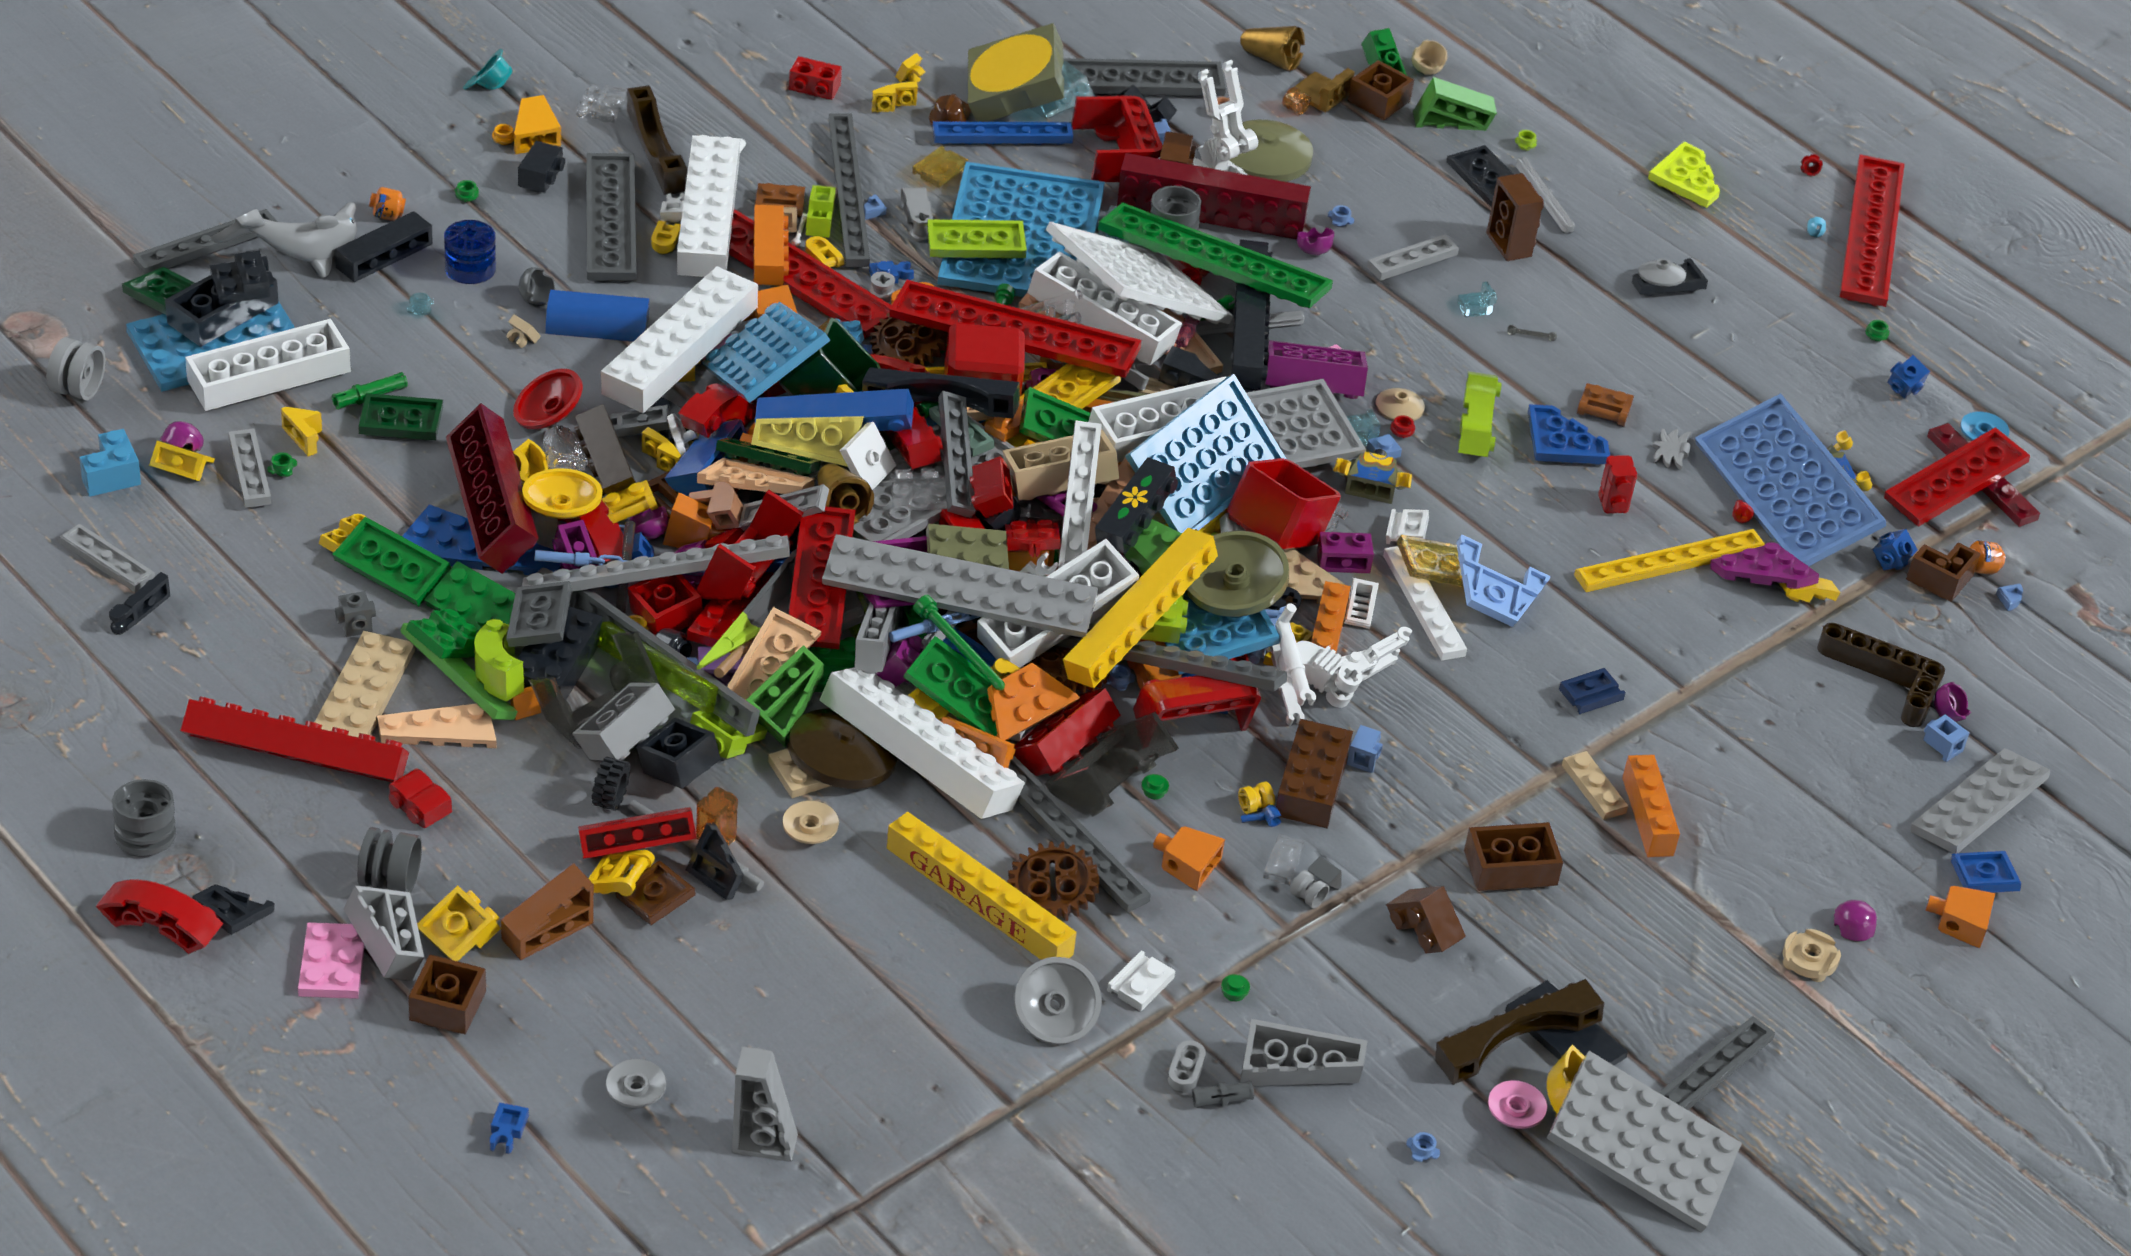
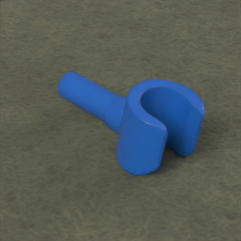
M1268 805L1262 812L1242 815L1241 822L1266 820L1270 827H1274L1281 823L1279 818L1281 814L1277 807Z

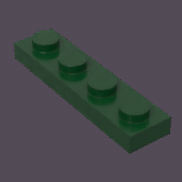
M729 437L717 440L716 450L725 452L724 456L739 459L740 456L748 458L747 462L752 464H763L765 462L771 464L773 469L786 470L788 468L794 470V474L809 476L810 473L820 470L821 460L760 447Z

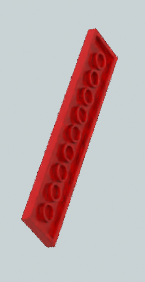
M1859 155L1840 298L1869 303L1874 306L1886 307L1905 163Z
M734 209L729 255L754 270V221ZM788 242V245H784L789 246L788 260H784L789 261L788 276L783 278V285H788L793 295L830 318L839 319L840 322L860 321L864 339L875 332L874 326H881L880 319H888L887 313H889L892 305Z
M906 280L889 309V317L948 333L949 327L956 323L1019 328L1025 333V352L1123 378H1126L1141 349L1142 340L911 280Z

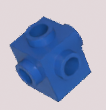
M1912 355L1904 363L1899 361L1890 370L1892 374L1887 383L1890 384L1894 392L1900 394L1905 399L1911 393L1916 395L1924 387L1923 383L1927 379L1930 370Z
M1907 529L1882 535L1872 550L1883 570L1892 568L1899 570L1909 564L1908 560L1918 549Z

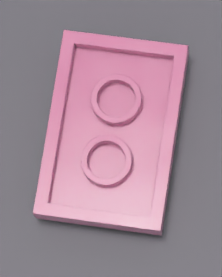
M307 922L298 985L299 997L359 998L365 945L352 924Z

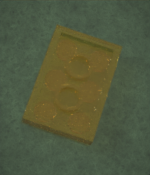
M1400 535L1397 545L1410 577L1464 587L1457 545Z

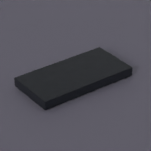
M1486 145L1447 156L1446 163L1490 207H1492L1497 177L1514 174Z
M1546 980L1507 1004L1505 1012L1514 1010L1521 1004L1535 1001L1544 994L1556 992L1558 989ZM1597 1023L1579 1031L1543 1029L1528 1032L1558 1060L1572 1045L1584 1056L1588 1051H1591L1614 1066L1624 1060L1628 1054V1051Z

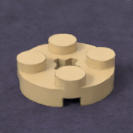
M1806 929L1805 933L1799 934L1795 931L1785 941L1782 952L1784 957L1783 965L1786 969L1792 970L1801 976L1811 978L1816 982H1822L1826 976L1836 971L1841 953L1840 949L1838 951L1835 947L1836 942L1833 938L1821 931ZM1810 951L1814 952L1815 956L1809 955Z

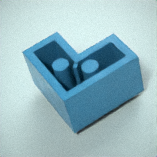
M124 429L98 434L100 452L80 456L82 481L89 497L141 485L139 460Z

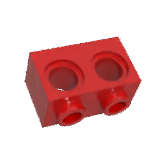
M798 56L789 71V90L833 100L841 86L842 66Z

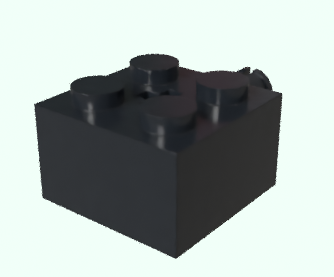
M678 718L672 719L654 734H649V737L643 742L635 745L644 774L681 789L688 786L693 780L721 760L714 732Z

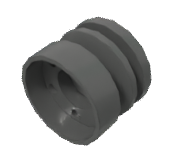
M1167 186L1158 189L1153 194L1150 213L1199 231L1201 200L1197 193L1186 187Z
M142 779L126 783L115 791L112 798L114 836L116 844L123 851L132 855L147 856L158 854L173 844L176 837L174 797L167 785L156 780Z
M370 827L366 832L358 857L357 878L359 886L369 887L372 883L373 888L381 889L387 878L388 890L411 893L416 883L421 863V836L400 832L393 844L391 830H384L381 833L380 828Z

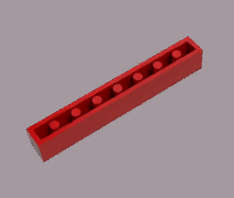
M199 697L198 701L189 699L180 729L187 736L391 783L403 776L409 752L402 748V743L386 739L385 743L375 741L376 737L368 734L359 733L358 737L348 735L349 731L333 727L332 731L322 729L321 724L306 721L305 725L295 723V718L285 715H279L278 719L268 717L269 713L266 711L252 709V713L242 711V706L232 703H226L225 707L215 705V700L206 697Z

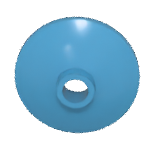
M1988 412L1968 413L1962 418L1960 424L1961 431L1971 441L1995 427L2007 437L2010 434L2006 422Z

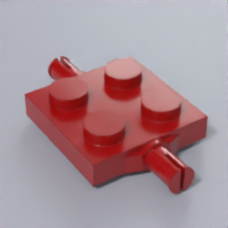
M1029 519L1026 522L1013 521L1011 524L1005 525L1008 551H1029L1030 556L1034 557L1035 554L1038 557L1041 550L1060 549L1058 523H1053L1050 520H1040L1036 524L1035 520L1031 519L1030 523Z

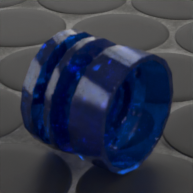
M462 220L448 226L444 232L445 272L448 277L463 284H478L492 278L496 272V234L493 228L485 222L478 220Z

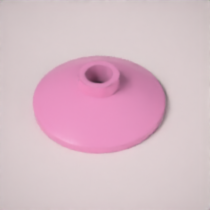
M1522 1081L1502 1082L1492 1089L1488 1098V1106L1492 1115L1502 1124L1512 1128L1525 1129L1534 1127L1544 1119L1547 1112V1102L1543 1094L1536 1087Z

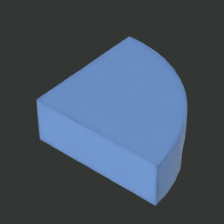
M877 195L867 199V202L864 204L865 220L886 215L887 208Z
M2021 584L1998 587L1996 595L2007 611L2019 606L2023 588Z

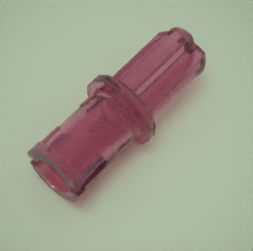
M1188 314L1185 315L1175 341L1177 348H1186L1190 340L1196 335V327L1200 320L1192 319Z

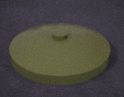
M1258 119L1242 122L1245 130L1251 129L1255 132L1258 146L1252 151L1241 153L1237 157L1229 159V161L1242 168L1246 174L1287 182L1302 176L1308 171L1312 163L1313 147L1310 140L1301 131L1288 124L1273 120Z
M1249 531L1219 533L1213 535L1218 557L1186 590L1189 598L1207 612L1228 617L1251 615L1273 605L1285 592L1289 583L1288 559L1282 548L1264 535Z

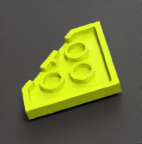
M1686 142L1680 144L1649 172V180L1706 208L1719 197L1720 193L1718 185H1715L1713 181L1714 175L1710 165L1706 164L1704 151Z

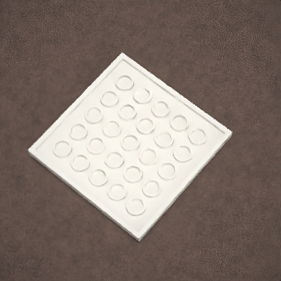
M1049 221L1046 231L1053 236L1052 240L1065 247L1064 251L1075 256L1079 264L1090 269L1089 273L1102 280L1101 283L1105 287L1113 289L1116 297L1125 301L1130 298L1141 305L1149 303L1160 310L1168 308L1179 315H1182L1184 312L1198 320L1203 317L1214 324L1219 322L1230 324L1233 315L1161 253L1152 252L1142 246Z

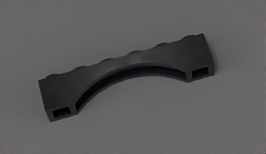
M1172 346L1162 364L1158 381L1178 388L1221 377L1205 366L1195 354ZM1243 388L1246 393L1259 391L1257 389Z
M869 367L862 381L863 391L909 389L913 402H939V395L942 391L966 397L967 407L991 417L1013 419L1020 405V382L871 367Z

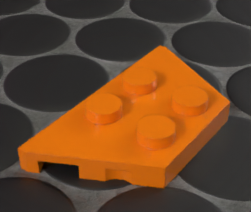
M1030 663L1003 678L1002 680L1005 683L1003 690L998 691L992 685L987 689L989 701L992 705V721H996L998 734L996 737L1005 741L1071 705L1080 698L1078 694L1034 663Z

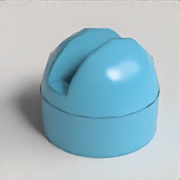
M1820 217L1811 218L1807 223L1809 235L1821 237L1826 231V221Z

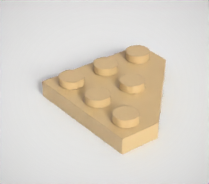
M1295 549L1284 550L1289 564V583L1287 587L1297 590L1302 599H1316L1317 603H1320L1325 581L1345 585ZM1288 596L1286 599L1283 600H1285L1286 602H1293V597Z

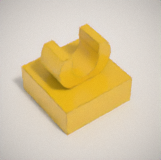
M917 53L913 54L902 62L895 78L901 83L907 78L910 82H920V76L925 73V70L919 66L923 58Z

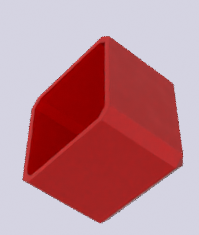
M959 323L949 327L943 375L1020 382L1021 396L1024 377L1025 333L1019 328Z
M1285 458L1252 461L1247 464L1227 508V513L1230 520L1246 531L1270 538L1283 551L1318 545L1320 532H1325L1341 495L1320 479Z

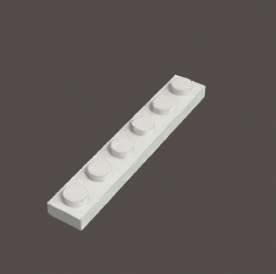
M1075 421L1058 569L1086 552L1088 548L1102 424Z
M1409 545L1385 548L1383 557L1441 661L1465 657L1467 648Z

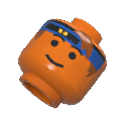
M380 187L377 193L371 194L369 207L373 208V215L375 217L394 221L397 217H402L406 199L402 198L403 195L398 190Z
M1978 540L1969 547L1981 553L1975 573L1993 575L2004 566L2005 553L1998 543Z

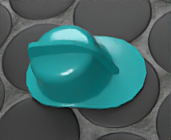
M503 49L497 50L483 68L464 85L463 89H467L475 83L487 89L502 87L513 72L510 65L501 56Z

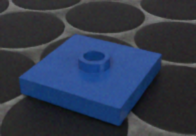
M2006 851L1952 854L1951 863L1964 888L1992 893L2021 890L2022 883Z

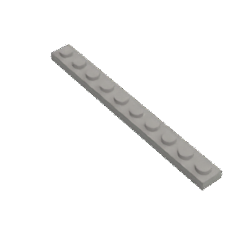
M771 535L762 540L746 539L740 543L730 545L721 543L748 563L790 557L788 536ZM719 544L706 549L691 548L681 553L665 552L656 557L640 556L631 561L622 562L615 560L600 566L585 565L575 570L559 569L550 574L534 573L523 578L522 587L569 581L572 591L703 571L707 569Z

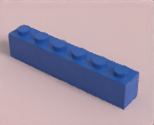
M909 389L757 398L755 423L756 419L864 416L862 427L866 423L874 422L878 431H901L903 429H912L914 402Z

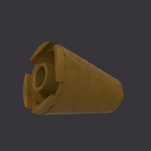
M1297 26L1249 28L1242 33L1240 44L1244 51L1284 70L1293 71L1298 67L1302 59L1303 53L1300 52L1301 45H1305V35L1303 29Z
M827 464L819 470L817 474L818 485L824 484L829 488L826 507L855 510L854 525L859 523L858 520L864 515L867 517L874 505V493L867 481L836 464Z

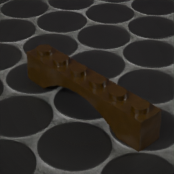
M650 85L627 88V113L663 194L685 192L688 169L682 155L676 154L668 143L661 123L656 98Z
M1587 979L1577 983H1570L1563 989L1544 994L1535 1001L1521 1004L1514 1010L1502 1015H1495L1486 1022L1469 1026L1460 1033L1442 1038L1436 1044L1435 1061L1452 1085L1478 1075L1489 1055L1501 1044L1515 1036L1543 1029L1579 1031L1602 1021L1604 1001Z

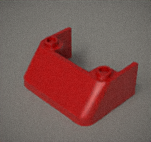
M1137 96L1076 97L1071 122L1072 130L1094 129L1100 139L1104 141L1116 140L1120 149L1096 150L1091 180L1118 183L1126 153L1157 159L1160 157L1163 145L1147 105L1142 98Z
M768 490L750 527L734 544L746 539H753L755 541L766 539L771 535L788 536L790 550L794 544L791 538L804 512L771 490ZM719 544L696 591L704 599L741 600L743 597L748 598L756 587L755 583L776 559L748 563L722 544Z
M1199 675L1164 681L1154 679L1146 682L1140 690L1133 711L1143 745L1147 747L1150 746L1160 721L1235 709L1241 731H1246L1259 705L1261 695L1257 687Z

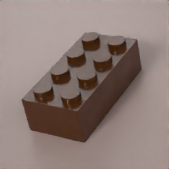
M1300 719L1278 792L1276 807L1281 814L1279 817L1328 829L1348 759L1353 731Z

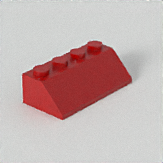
M1106 688L1079 694L1080 698L1076 702L1041 721L1024 735L1020 741L1014 744V749H1016L1014 756L1036 776L1044 774L1053 776L1060 772L1065 762L1077 758L1080 755L1079 750L1097 741L1096 736L1110 730L1114 726L1113 722L1121 716Z

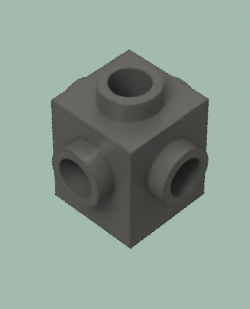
M362 591L338 596L339 607L335 608L337 623H341L345 636L361 635L363 631L373 632L372 617H376L374 602L368 601L366 592Z

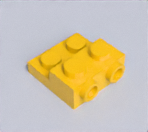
M458 885L417 923L418 930L444 955L454 961H459L475 945L479 949L483 947L501 928L497 923L500 919L498 915L488 906L483 909L479 905L481 900L471 890L466 893Z

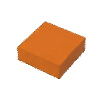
M535 685L524 688L523 692L510 699L511 706L518 711L515 720L541 713L539 689Z

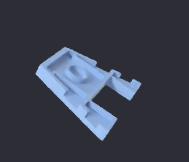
M1461 534L1456 544L1467 606L1513 627L1549 581L1550 576L1529 567L1525 572L1523 584L1489 569L1478 563L1482 544Z

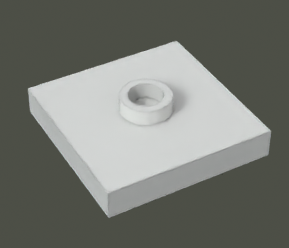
M874 422L866 423L840 450L851 473L867 481L872 490L896 466Z

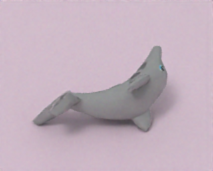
M348 202L333 216L322 215L316 218L315 222L284 223L263 219L258 209H255L236 218L235 223L210 238L215 243H223L248 233H255L263 241L275 248L276 252L280 251L294 259L311 263L321 278H325L331 271L332 258L336 256L335 249L355 238L357 233L354 219L356 205Z

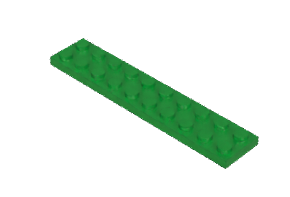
M1121 203L1099 221L1098 230L1107 233L1109 236L1119 237L1131 244H1138L1152 252H1159L1169 256L1171 259L1181 260L1193 267L1210 271L1214 275L1224 276L1236 283L1253 287L1257 291H1264L1275 295L1279 299L1291 301L1300 307L1311 308L1332 289L1333 280L1125 203Z

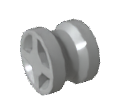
M888 272L874 273L871 276L872 287L870 292L885 302L891 300L892 293L894 292V276Z

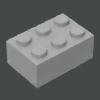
M629 683L572 734L590 760L603 761L605 757L623 760L630 754L629 750L633 746L640 744L649 737L650 731L666 723L669 719L668 715L675 708L658 683Z

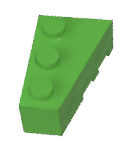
M1436 77L1432 78L1413 110L1415 127L1423 128V125H1435L1441 129H1444V126H1457L1458 129L1486 131L1497 114L1494 97Z
M1152 519L1149 527L1142 531L1136 545L1128 550L1125 557L1129 561H1133L1140 568V572L1144 574L1182 533Z
M804 645L746 699V701L760 710L758 723L768 729L767 731L784 747L788 744L792 726L803 715L824 675L823 663Z

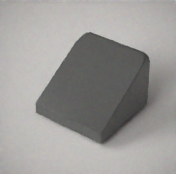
M1319 856L1308 867L1310 873L1336 889L1341 888V870L1323 857Z

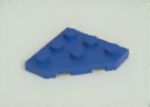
M1529 404L1527 412L1535 461L1606 464V459L1610 456L1608 440L1601 436L1596 438L1588 433L1586 426L1573 418L1568 420L1560 414L1561 410L1555 406Z

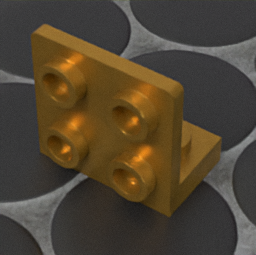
M1346 68L1332 80L1318 72H1313L1290 89V95L1326 113L1349 95L1351 79L1354 77L1355 71Z

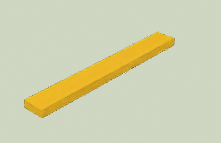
M1754 529L1578 568L1575 570L1574 576L1584 591L1590 592L1711 564L1712 559L1719 558L1722 555L1742 552L1747 548L1761 547L1765 543Z

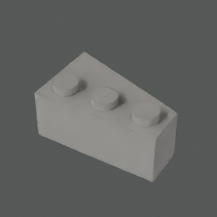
M355 886L343 910L384 978L412 981L424 959L410 892Z

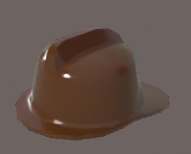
M956 94L943 95L935 102L930 112L929 121L932 126L933 122H966L971 114V109Z

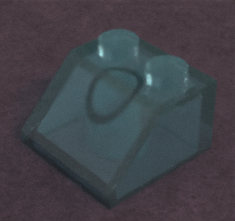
M1064 61L1062 65L1064 98L1041 105L1046 119L1073 108L1076 97H1095L1087 77L1067 61Z

